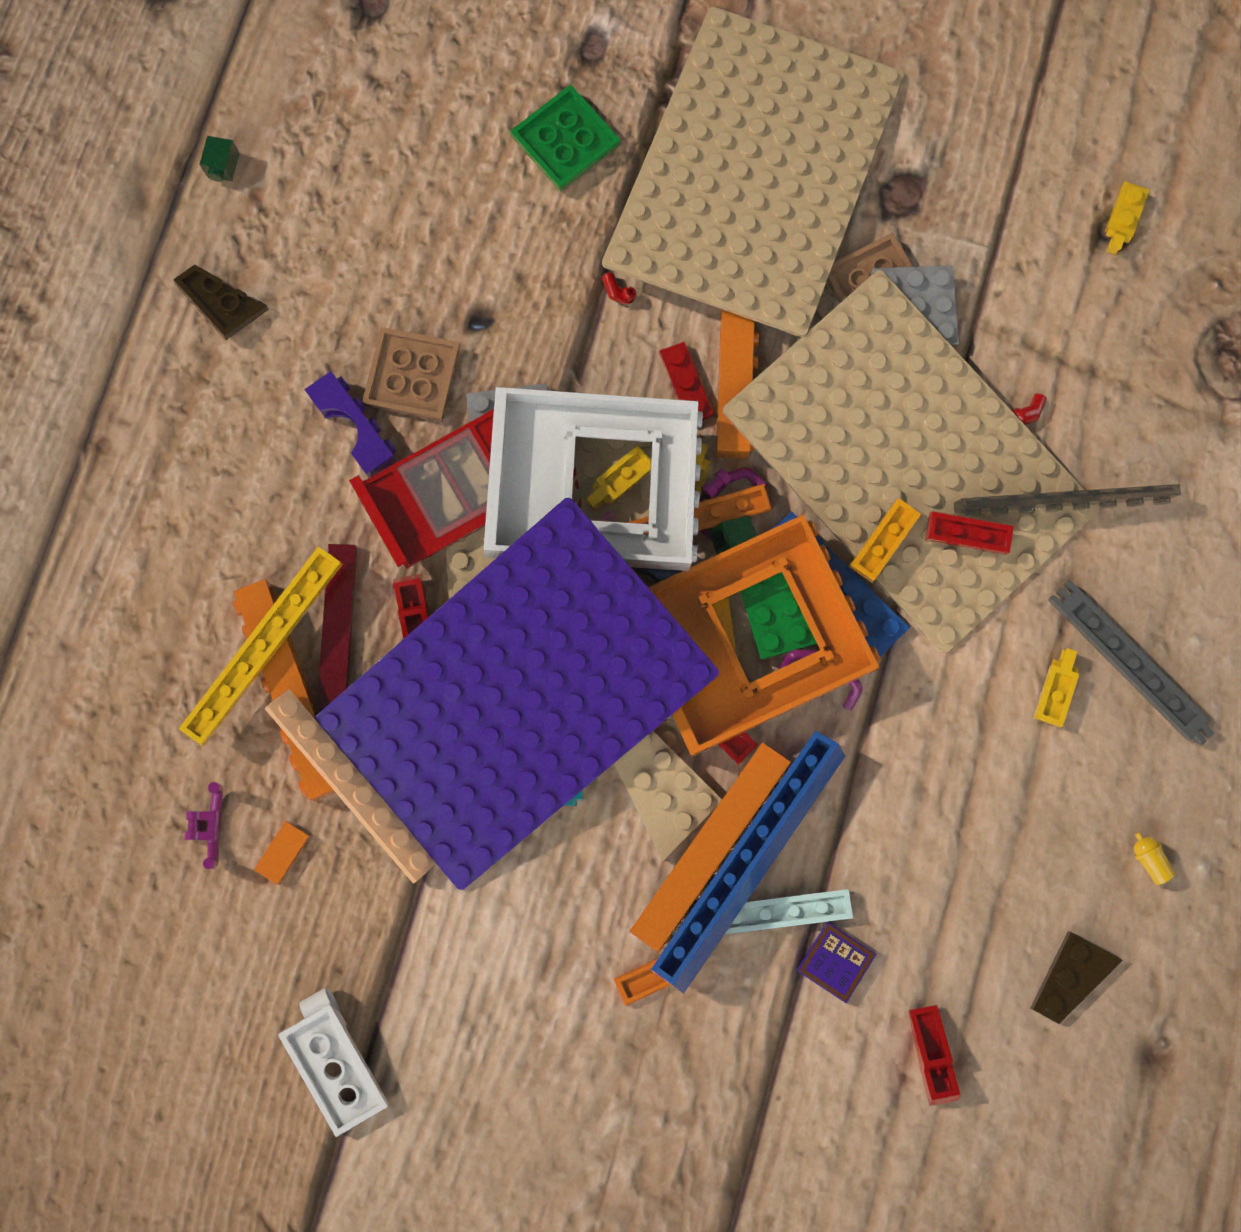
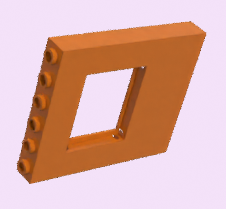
M804 514L692 566L689 571H682L648 587L719 670V674L714 680L672 714L692 757L879 669L878 662L881 661L880 656L874 646L869 647L865 639L868 636V632L861 620L856 621L852 613L856 610L850 596H844L839 587L843 585L841 577L837 570H831L827 562L831 560L829 553L824 545L819 546L815 538L818 535L817 529L812 520H806ZM782 572L820 650L749 683L712 604Z

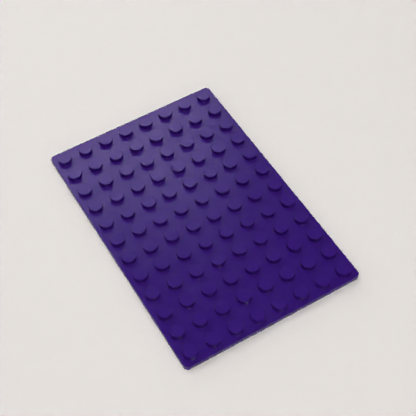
M565 498L317 714L314 719L398 816L456 888L464 890L718 676L719 670L573 499Z

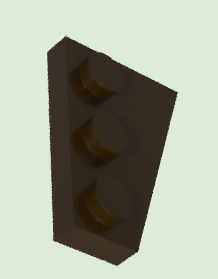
M195 264L173 279L179 290L225 340L231 338L268 311V306L263 302L253 300L247 296V293L223 283L222 279Z
M1068 931L1030 1009L1060 1024L1123 960Z

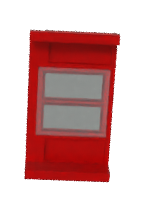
M494 409L362 481L359 475L349 480L397 567L404 565L408 569L485 527Z

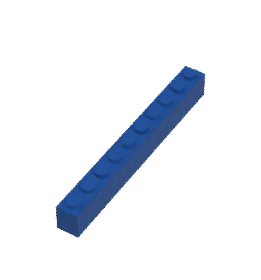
M817 731L813 733L651 968L653 972L683 994L846 757L839 743Z

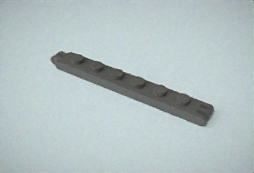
M1068 580L1064 584V587L1070 594L1063 588H1059L1056 591L1057 595L1063 600L1062 602L1055 595L1048 599L1082 636L1186 740L1191 741L1193 739L1202 746L1206 739L1199 733L1200 731L1208 738L1214 735V731L1207 725L1210 722L1209 718L1072 581Z

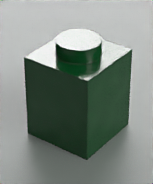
M207 135L199 165L205 175L213 181H232L240 153L233 140Z
M749 516L722 521L709 530L717 555L756 537V530Z

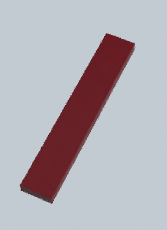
M328 544V553L343 565L325 587L317 696L318 709L327 707L348 688L357 559L356 545Z

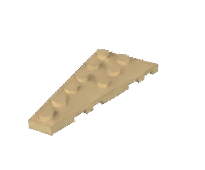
M654 731L649 733L614 763L662 861L676 849L722 800Z

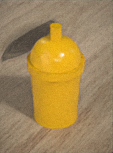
M1140 832L1135 833L1134 835L1138 841L1134 845V857L1136 860H1139L1155 885L1163 884L1175 877L1176 873L1167 859L1161 843L1152 837H1143Z

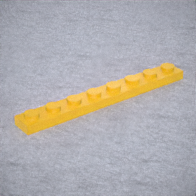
M319 546L316 548L179 727V730L201 746L206 745L343 565L339 560Z

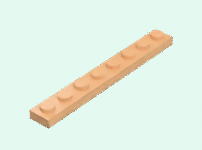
M290 689L266 706L265 710L412 883L417 882L436 864L398 816Z

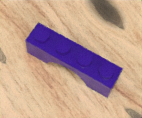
M330 371L304 389L325 419L344 417L357 425L358 439L351 454L368 478L397 463L394 454L397 452L388 439L383 441L378 433L381 432V429L373 418L367 420L363 415L366 409L357 397L352 399L347 391L350 390V387L342 376L336 378L332 371Z

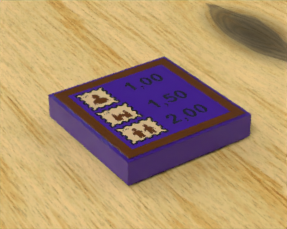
M826 922L796 971L847 1004L875 958L876 953L829 922Z

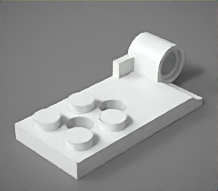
M325 987L299 1003L304 1019L280 1032L278 1036L335 1137L387 1108L389 1103L347 1031V1023L340 1013L334 995ZM330 1062H336L341 1066L342 1073L338 1076H330L326 1072V1065ZM344 1088H352L356 1093V1099L346 1102L341 1098L340 1091Z

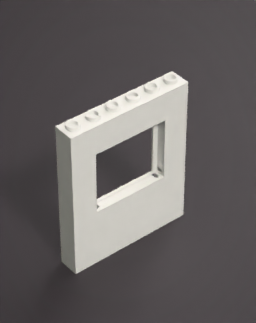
M496 387L484 558H497L563 499H572L575 437L652 442L649 524L592 521V523L630 567L689 571L692 562L697 560V545H692L693 535L698 533V518L693 517L694 508L699 506V491H695V481L700 480L701 469L700 464H696V455H700L702 439L697 438V428L702 427L703 413L698 411V401Z

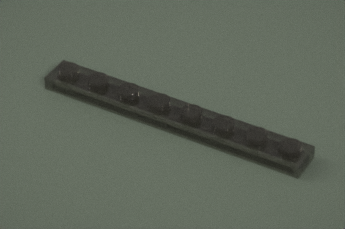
M1180 484L961 498L954 502V513H964V517L971 518L981 516V512L990 511L992 516L1009 514L1008 510H1018L1019 514H1029L1036 512V508H1045L1046 512L1062 511L1065 506H1072L1073 510L1090 509V505L1099 504L1100 509L1117 507V503H1126L1127 507L1144 505V501H1153L1154 505H1164L1171 503L1172 498L1180 496L1181 488Z

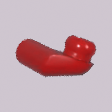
M613 272L602 276L605 289L611 300L624 305L631 304L634 301L636 291L633 287L623 288L618 286Z
M1036 393L1032 398L1030 406L1023 407L1022 409L1015 408L1012 412L1024 425L1036 422L1040 418L1047 397Z

